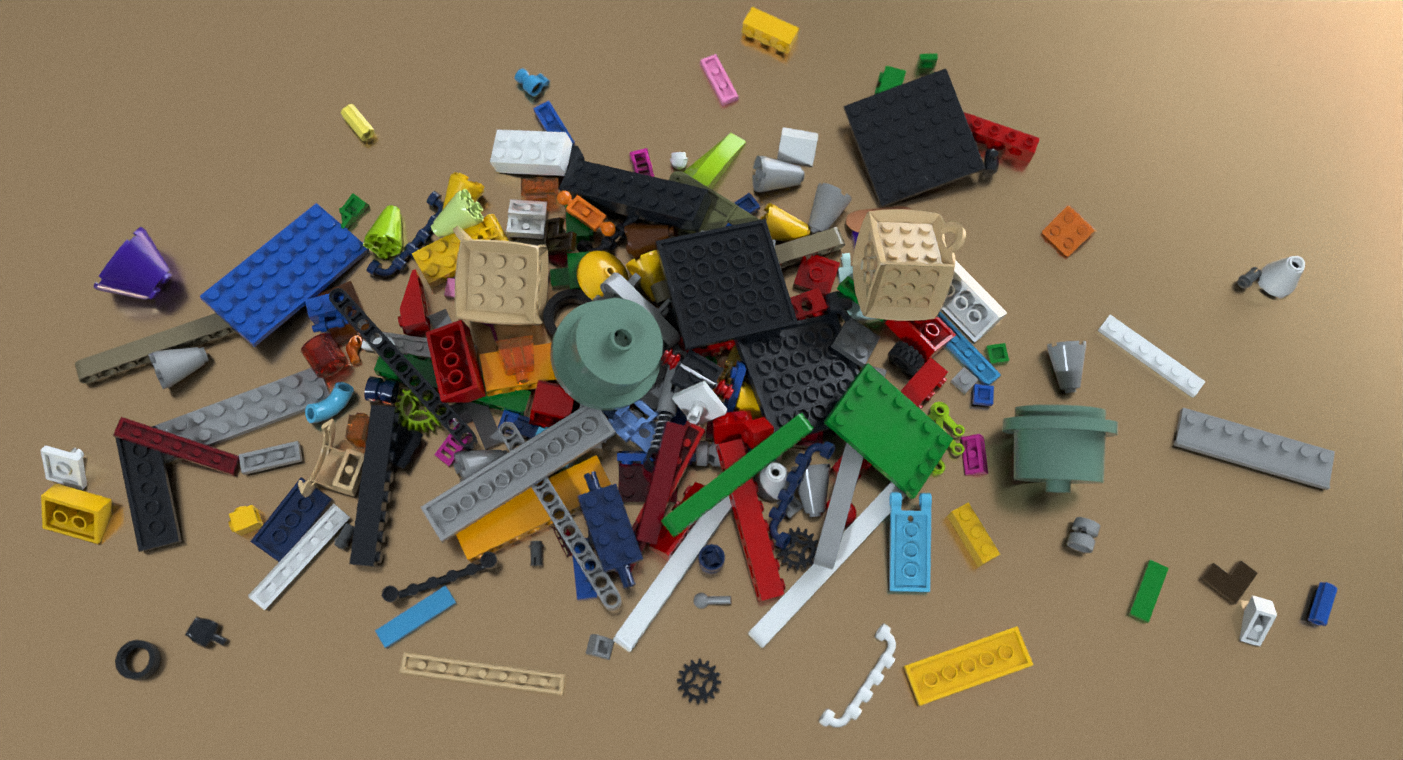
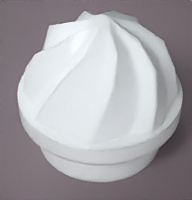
M675 152L671 154L670 162L672 166L678 170L683 169L688 160L686 153Z

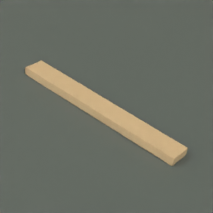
M403 652L399 672L407 675L563 696L566 678L565 674Z

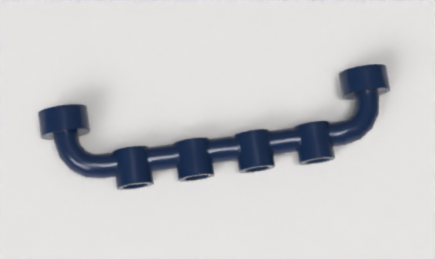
M433 191L426 201L430 206L438 207L437 213L429 218L424 228L417 232L416 237L405 246L404 251L393 260L389 268L382 269V264L375 259L367 267L366 271L369 274L387 277L395 273L397 269L403 271L406 268L408 262L405 260L409 255L413 257L412 253L419 250L417 246L421 242L426 244L432 236L429 233L432 230L431 225L434 224V220L441 213L444 205L441 200L442 196L439 193Z
M828 441L824 444L814 443L807 448L804 454L799 453L797 455L795 463L799 466L796 472L790 471L787 475L786 481L790 484L787 490L784 488L780 490L777 498L781 502L778 508L774 506L769 512V517L772 518L769 527L770 534L776 540V546L783 550L788 546L791 535L784 531L779 534L777 527L785 516L788 504L794 498L797 486L802 482L803 474L806 468L809 467L814 452L820 451V456L826 459L832 456L835 445Z

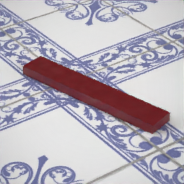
M124 417L120 418L113 434L114 437L232 476L239 462V456Z
M669 421L665 422L636 540L657 545L662 525L661 520L664 517L686 426Z

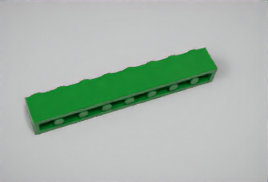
M388 352L386 358H392L395 352ZM413 354L404 355L434 389H438L432 360H420ZM378 357L374 368L376 375L403 383ZM401 366L398 372H405L408 366ZM481 375V376H482V380H483V384H484V388H485L484 377H483V375ZM416 379L411 383V385L415 386L416 383L420 384L421 380ZM515 390L487 396L486 392V396L471 402L501 412L507 410L526 416L532 396L529 390Z

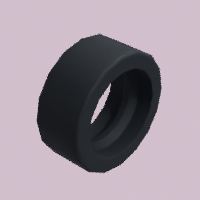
M143 640L129 641L117 652L115 659L116 669L126 679L138 681L148 679L159 667L160 653L156 646L150 642ZM136 648H144L149 653L148 665L141 672L135 673L127 668L129 654Z

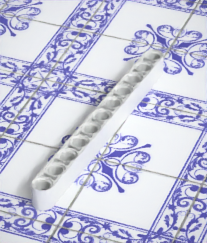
M729 496L697 520L617 632L613 641L622 648L631 652L695 562L702 548L707 545L732 509Z
M891 482L843 532L834 568L829 569L813 564L750 630L748 635L763 648L890 514V492H901L902 500L907 496Z

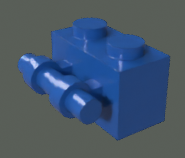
M329 294L305 300L308 316L314 323L312 325L314 333L319 331L322 333L327 332L328 329L342 328L349 324L334 308L329 300ZM338 297L335 302H341L344 297Z

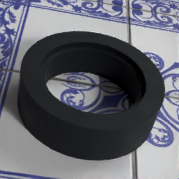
M567 289L560 291L547 302L544 308L543 320L546 331L551 339L557 329L554 324V317L560 307L568 303L582 305L592 301L582 290Z

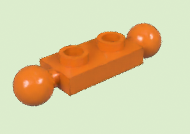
M564 190L558 193L557 201L561 205H568L566 212L595 232L601 228V232L605 236L609 237L615 234L616 226L612 222H605L607 215L578 195L572 199L568 191Z

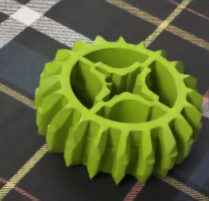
M402 389L404 396L398 395L397 398L401 402L395 403L399 413H401V425L408 427L409 431L415 429L420 432L422 429L426 434L427 428L434 431L433 425L441 426L426 408L427 412L420 410L417 404L419 406H423V404L410 390ZM431 393L426 394L424 400L430 401L434 395ZM411 402L413 404V407L410 410V414L407 416V407ZM444 407L439 408L437 414L443 415L447 409ZM421 417L428 418L422 421H415V419L418 420Z

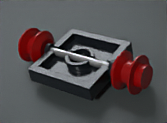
M673 349L664 352L660 359L663 361L662 366L667 363L670 365L669 370L675 367L678 368L670 383L684 390L705 381L714 390L716 396H722V401L725 398L729 400L734 391L731 388L733 384L725 385V379L719 383L716 382L723 371L722 367L693 350L688 351L683 361H680V353L677 355L672 353Z

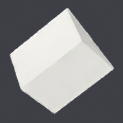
M783 128L777 160L812 167L818 133Z

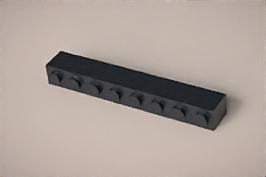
M371 405L349 564L378 567L379 563L382 562L383 552L380 550L381 543L385 541V531H383L384 523L388 520L386 505L390 502L391 492L388 490L389 483L393 481V471H391L392 463H395L396 460L394 446L398 443L399 434L396 431L397 424L401 422V413H399V409L396 407Z

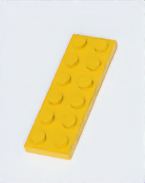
M1016 626L903 667L917 704L920 706L1033 666L1019 628Z

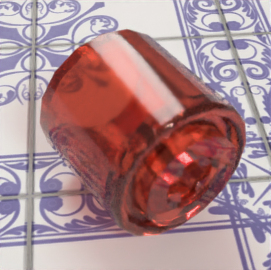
M330 333L314 336L301 348L302 355L318 378L335 375L347 363L346 356Z

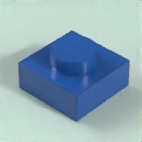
M974 384L973 404L992 406L994 386Z

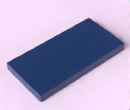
M302 477L299 479V480H301L303 483L306 482V480L303 479ZM297 482L250 542L280 562L319 520L333 502V499L318 488H315L309 497H303Z

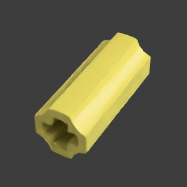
M353 104L347 105L342 109V117L362 141H368L374 136V129Z

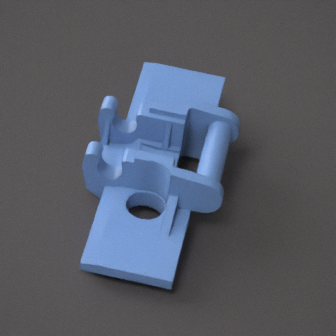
M641 399L634 404L649 417L647 420L642 417L638 419L629 410L630 406L618 410H601L608 417V421L615 432L626 443L631 440L647 453L652 445L651 441L654 440L652 435L655 434L654 429L657 426L653 421L659 415L657 411L654 412ZM647 429L650 432V436L643 438L640 436L639 431Z

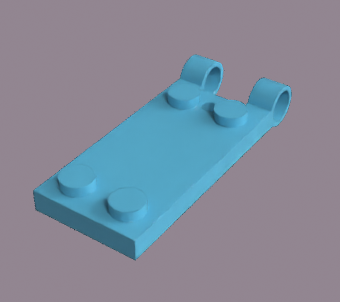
M890 492L889 591L930 592L931 493H920V511L901 510V492ZM908 516H912L913 520L908 521Z

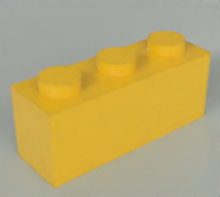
M752 7L743 21L742 33L747 37L759 40L765 45H770L780 52L789 54L798 38L799 28Z
M969 502L951 511L947 517L978 568L1000 555V552Z

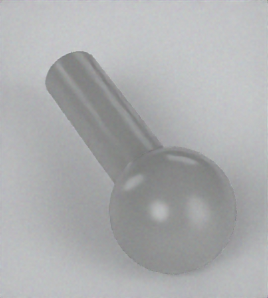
M698 593L694 596L693 602L697 608L703 609L709 604H731L732 598L731 596H708L705 593Z

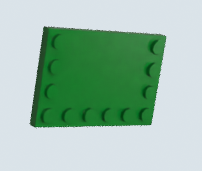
M869 363L863 366L824 421L829 428L910 499L916 498L953 441V438Z

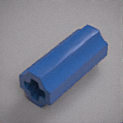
M1327 582L1319 583L1308 620L1313 624L1319 626L1327 625L1338 589L1333 584Z

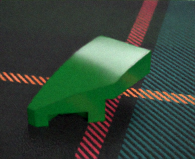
M354 193L351 194L343 207L339 208L342 218L341 228L343 229L350 227L369 206V204Z

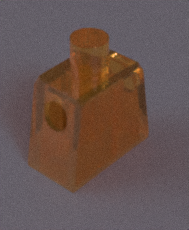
M533 335L496 341V352L506 376L515 375L517 384L528 382L527 373L534 371Z

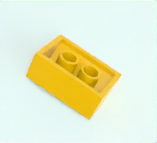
M56 483L41 495L42 528L99 544L112 516V499Z

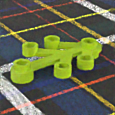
M935 402L931 406L928 416L942 429L944 422L952 430V434L955 437H961L965 433V428L962 425H957L949 416V407L945 403ZM937 408H941L943 413H938ZM955 429H961L962 433H956ZM954 440L949 445L952 454L955 456H960L964 452V446L956 443ZM955 447H959L961 452H956ZM942 458L938 462L941 469L934 468L931 473L932 475L939 476L945 471V464Z

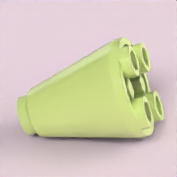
M466 189L458 191L434 220L431 229L436 236L442 237L453 234V229L457 225L463 230L478 225L484 220L481 214L483 208L479 202L472 200L470 193Z

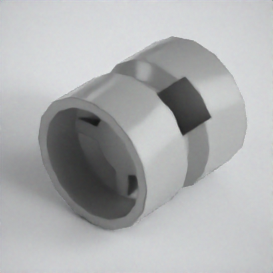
M700 441L696 449V466H707L708 463H711L712 466H720L715 448L718 444H714V441L711 444L708 441Z
M1076 517L1072 526L1074 532L1070 533L1067 545L1080 552L1092 553L1095 545L1093 538L1098 536L1100 525L1091 519Z

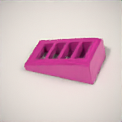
M647 148L629 152L633 172L639 173L640 171L648 170L649 173L644 175L655 177ZM641 157H644V159H645V160H641V161H637V162H636V160H635V159L641 158ZM646 163L645 167L637 168V165Z
M458 423V424L454 427V429H457V428L459 427L460 423ZM450 434L434 454L449 467L455 462L454 453L464 450L453 441L454 439ZM466 436L465 439H463V443H471L473 437ZM448 446H453L456 449V451L453 452L451 449L448 448ZM444 451L451 455L450 459L443 454Z

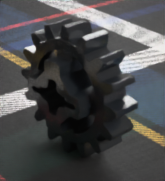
M797 527L796 532H794L792 528H789V535H791L790 547L783 550L776 546V550L780 551L777 558H783L781 564L787 563L789 570L792 566L795 567V571H798L799 567L806 570V564L809 566L813 565L811 559L814 560L816 554L814 553L817 551L815 545L818 544V540H812L813 533L807 535L808 529L800 532V527ZM798 537H802V538H804L806 541H802V540H800ZM795 545H797L798 548H802L800 553H798V551L793 550ZM811 549L810 556L806 559L805 551ZM789 557L796 559L797 562L792 561Z
M699 658L698 663L695 664L692 659L690 661L691 666L684 664L685 671L679 670L678 672L682 676V678L677 679L678 683H682L678 687V691L684 690L682 697L684 698L688 695L689 703L696 699V703L699 705L700 700L703 699L706 704L708 703V697L711 699L715 698L713 692L719 693L720 691L716 687V685L721 684V681L716 679L720 676V672L714 673L716 666L714 665L710 668L708 660L705 664H702V660ZM699 668H704L709 673L704 674L699 671ZM691 671V680L685 682L686 675ZM697 676H699L700 679H705V681L702 682L701 687H699L698 684H693V682L696 681ZM713 681L712 688L707 693L705 687L707 683ZM688 690H697L699 692V696L690 693Z

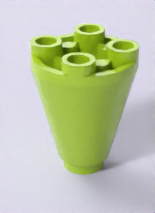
M393 205L387 206L381 212L367 232L363 242L365 248L376 253L381 259H387L388 256L399 254L402 248L400 209Z

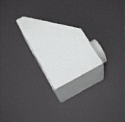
M1252 595L1244 611L1240 641L1261 646L1277 617L1272 601Z

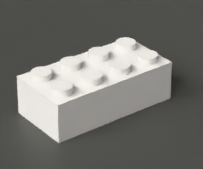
M497 130L490 163L497 173L565 176L572 142L566 132Z

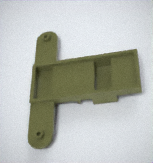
M675 171L670 175V181L704 188L709 193L711 204L698 232L722 228L727 223L737 225L760 220L684 172ZM678 229L679 236L697 233L685 229Z

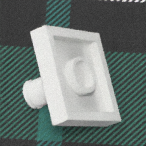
M705 381L679 391L672 397V400L687 416V420L697 426L720 417L727 412L725 405Z
M46 445L40 450L47 480L81 490L87 486L83 462L84 453L82 450L73 448L71 452H67Z

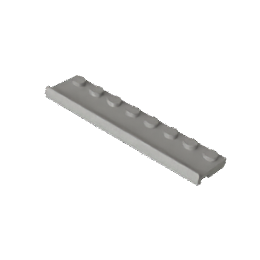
M1187 408L1180 410L1176 430L1177 436L1174 441L1175 446L1321 489H1330L1335 451Z

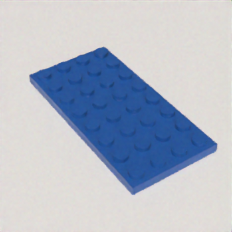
M316 203L201 294L200 298L255 347L305 306L306 299L317 296L369 252V249L365 248L363 242L349 230L341 228V224Z

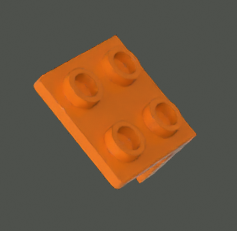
M1069 205L1042 231L1067 257L1089 236L1092 237L1097 232Z

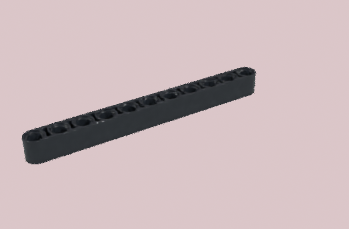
M333 289L329 294V300L334 308L464 450H473L477 446L478 441L471 428L447 402L441 401L439 393L343 289ZM338 297H344L341 302H335ZM350 311H357L354 316H348ZM369 324L368 329L360 330L362 325ZM376 338H382L379 344H373ZM388 352H395L392 358H386ZM401 366H408L405 372H398ZM414 380H421L418 386H411ZM431 393L434 395L432 400H424L426 394ZM444 407L447 409L445 414H437L439 408ZM453 422L460 423L459 427L454 430L450 429V424ZM472 436L473 440L469 444H464V437Z

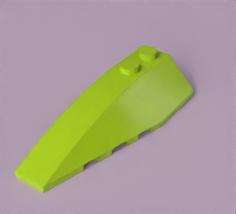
M730 133L683 172L713 189L746 144V141Z

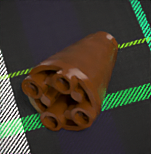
M630 223L624 227L628 240L626 251L628 254H632L636 260L640 258V255L657 250L655 246L656 241L679 236L676 226Z

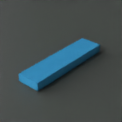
M444 586L384 624L375 632L387 649L455 605L456 601L447 586Z

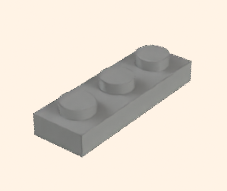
M298 441L239 454L241 473L243 475L303 461Z

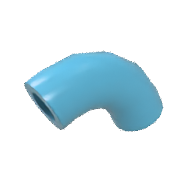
M337 382L326 399L306 406L305 416L309 423H317L328 420L338 414L352 397L353 387L344 382Z

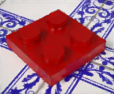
M812 255L810 259L806 260L807 257L803 256L793 287L805 291L819 287L822 295L825 297L831 292L840 262L818 255Z

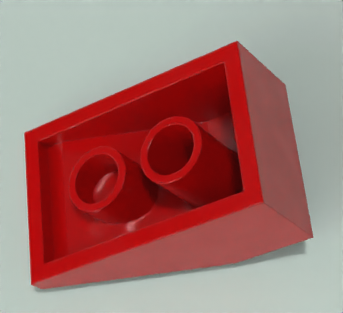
M415 269L412 270L400 306L401 316H398V322L404 334L425 337L426 332L432 329L428 317L429 313L424 286Z

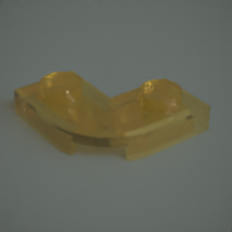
M736 345L733 346L724 364V370L719 377L718 383L725 379V385H730L731 369L736 366L737 361L741 362Z

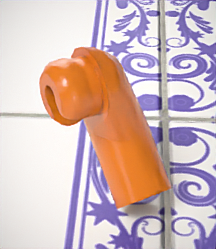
M359 335L353 336L346 346V352L351 364H357L361 361L357 352L363 340Z

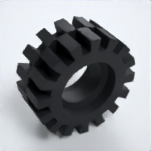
M898 341L887 354L889 360L892 361L893 365H896V368H900L903 373L906 372V374L913 376L924 364V358H922L921 354H918L917 350L913 349V346H909L906 342L904 344L903 341Z

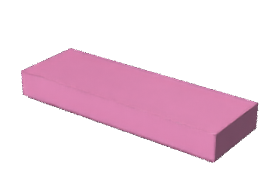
M714 54L700 60V64L722 106L738 100L739 96L717 55Z

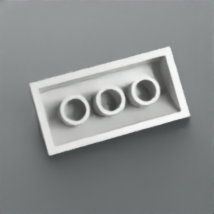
M955 260L951 287L942 309L974 342H977L1007 312Z

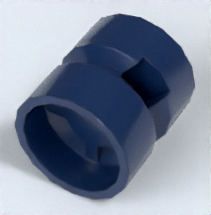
M370 376L365 386V400L376 403L381 400L382 404L393 406L398 397L399 382L389 379L383 381L382 378Z
M714 544L703 547L698 560L700 569L709 575L720 572L725 560L724 551L721 547Z

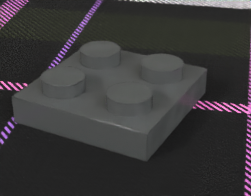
M851 317L850 320L844 322L831 347L860 367H863L878 343L880 336Z

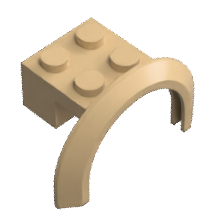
M330 419L321 427L324 435L322 449L311 476L305 483L301 480L298 482L300 493L303 497H309L317 485L354 497L360 484L364 453L348 448L346 451L333 448L336 425L334 420Z

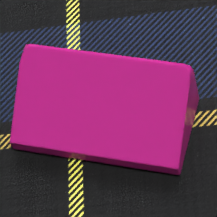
M975 434L961 437V442L964 446L965 475L988 474L984 436Z

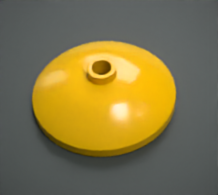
M605 251L589 252L580 260L577 266L578 283L583 292L592 300L596 295L603 297L604 294L600 289V285L613 273H619L627 281L629 280L623 263L617 257Z

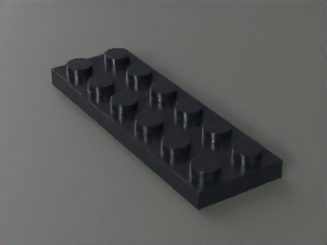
M115 437L138 551L144 552L182 542L163 453Z

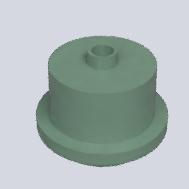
M623 298L591 301L573 309L557 327L550 349L552 369L564 391L582 405L604 411L622 409L637 402L654 385L661 365L663 338L655 318L640 304Z
M1026 405L1015 407L1014 417L1002 420V432L1014 434V480L1046 483V492L1071 493V484L1104 483L1106 437L1118 435V422L1106 419V410L1096 407L1075 405Z

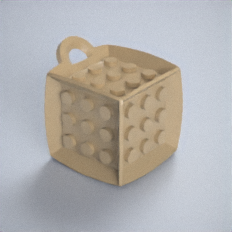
M906 209L867 212L857 237L853 257L854 287L862 314L865 317L896 321L935 319L948 296L955 269V253L962 247L965 241V229L958 222L945 223L940 214ZM953 232L955 240L947 247L944 234Z
M457 225L453 229L455 235L460 240L455 274L456 318L490 324H532L539 326L543 322V313L547 299L548 248L545 245L536 246L501 240H473Z

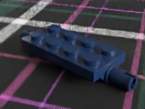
M596 471L591 472V475L587 473L584 475L589 492L578 495L577 499L604 573L610 571L618 572L623 589H627L628 586L633 587L636 583L630 568L632 564L642 561L643 556L616 484L600 487Z

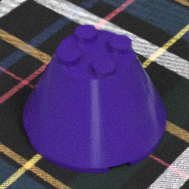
M140 227L133 233L135 236L130 241L126 240L109 260L98 276L102 280L100 283L95 282L94 289L143 300H152L161 291L159 286L164 283L166 284L172 277V274L169 273L170 268L148 232L143 227Z

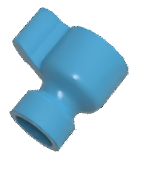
M524 68L520 69L515 75V80L523 84V89L531 96L539 94L542 88L550 83V80L543 74L529 76V72Z

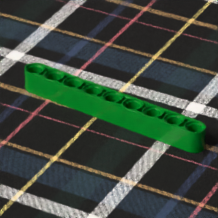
M802 413L798 414L670 512L661 522L673 537L677 536L814 430V427Z

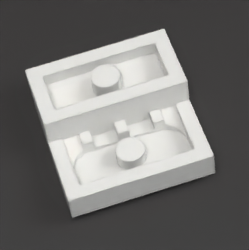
M510 199L506 236L543 239L547 202Z

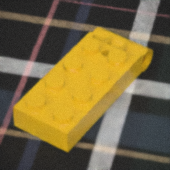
M494 214L485 216L480 224L464 229L473 240L509 241ZM455 233L444 236L412 253L431 289L446 282L447 278L455 277L460 240Z

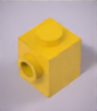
M253 505L238 507L229 514V527L232 532L240 536L260 529L263 526L259 511Z

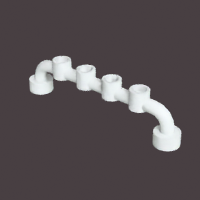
M883 623L879 627L875 637L880 641L886 639L888 642L887 649L882 653L878 663L857 691L855 698L846 708L844 715L840 719L834 718L835 713L827 708L818 721L826 727L829 724L833 727H842L851 718L856 720L862 712L859 708L861 702L867 703L873 695V692L870 691L873 684L878 686L883 680L882 670L884 667L889 669L894 663L895 658L892 655L896 648V641L889 632L891 628Z

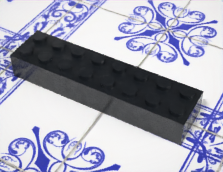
M573 158L559 187L560 192L568 191L572 199L578 195L595 208L664 225L676 226V228L697 233L711 204V198L707 189Z

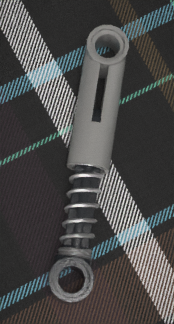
M677 350L673 352V354L675 355L680 353V361H683L687 354V352L683 350ZM668 364L657 407V412L660 415L657 416V427L654 429L655 434L652 435L654 440L651 441L652 445L643 460L644 468L650 473H653L655 465L651 462L650 458L657 457L665 422H670L676 416L678 406L672 400V397L675 393L682 391V389L675 385L672 387L670 381L678 368L675 367L669 370L670 365Z

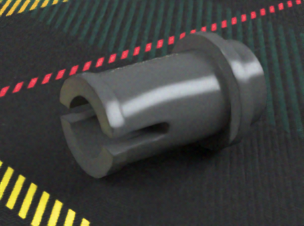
M1252 267L1245 275H1241L1238 278V285L1244 289L1250 288L1252 283L1262 275L1261 270L1259 269L1254 273L1257 267Z
M345 523L338 538L334 539L336 547L342 550L349 547L348 543L354 534V526Z
M530 541L528 546L531 554L530 566H543L542 548H544V545H542V541Z

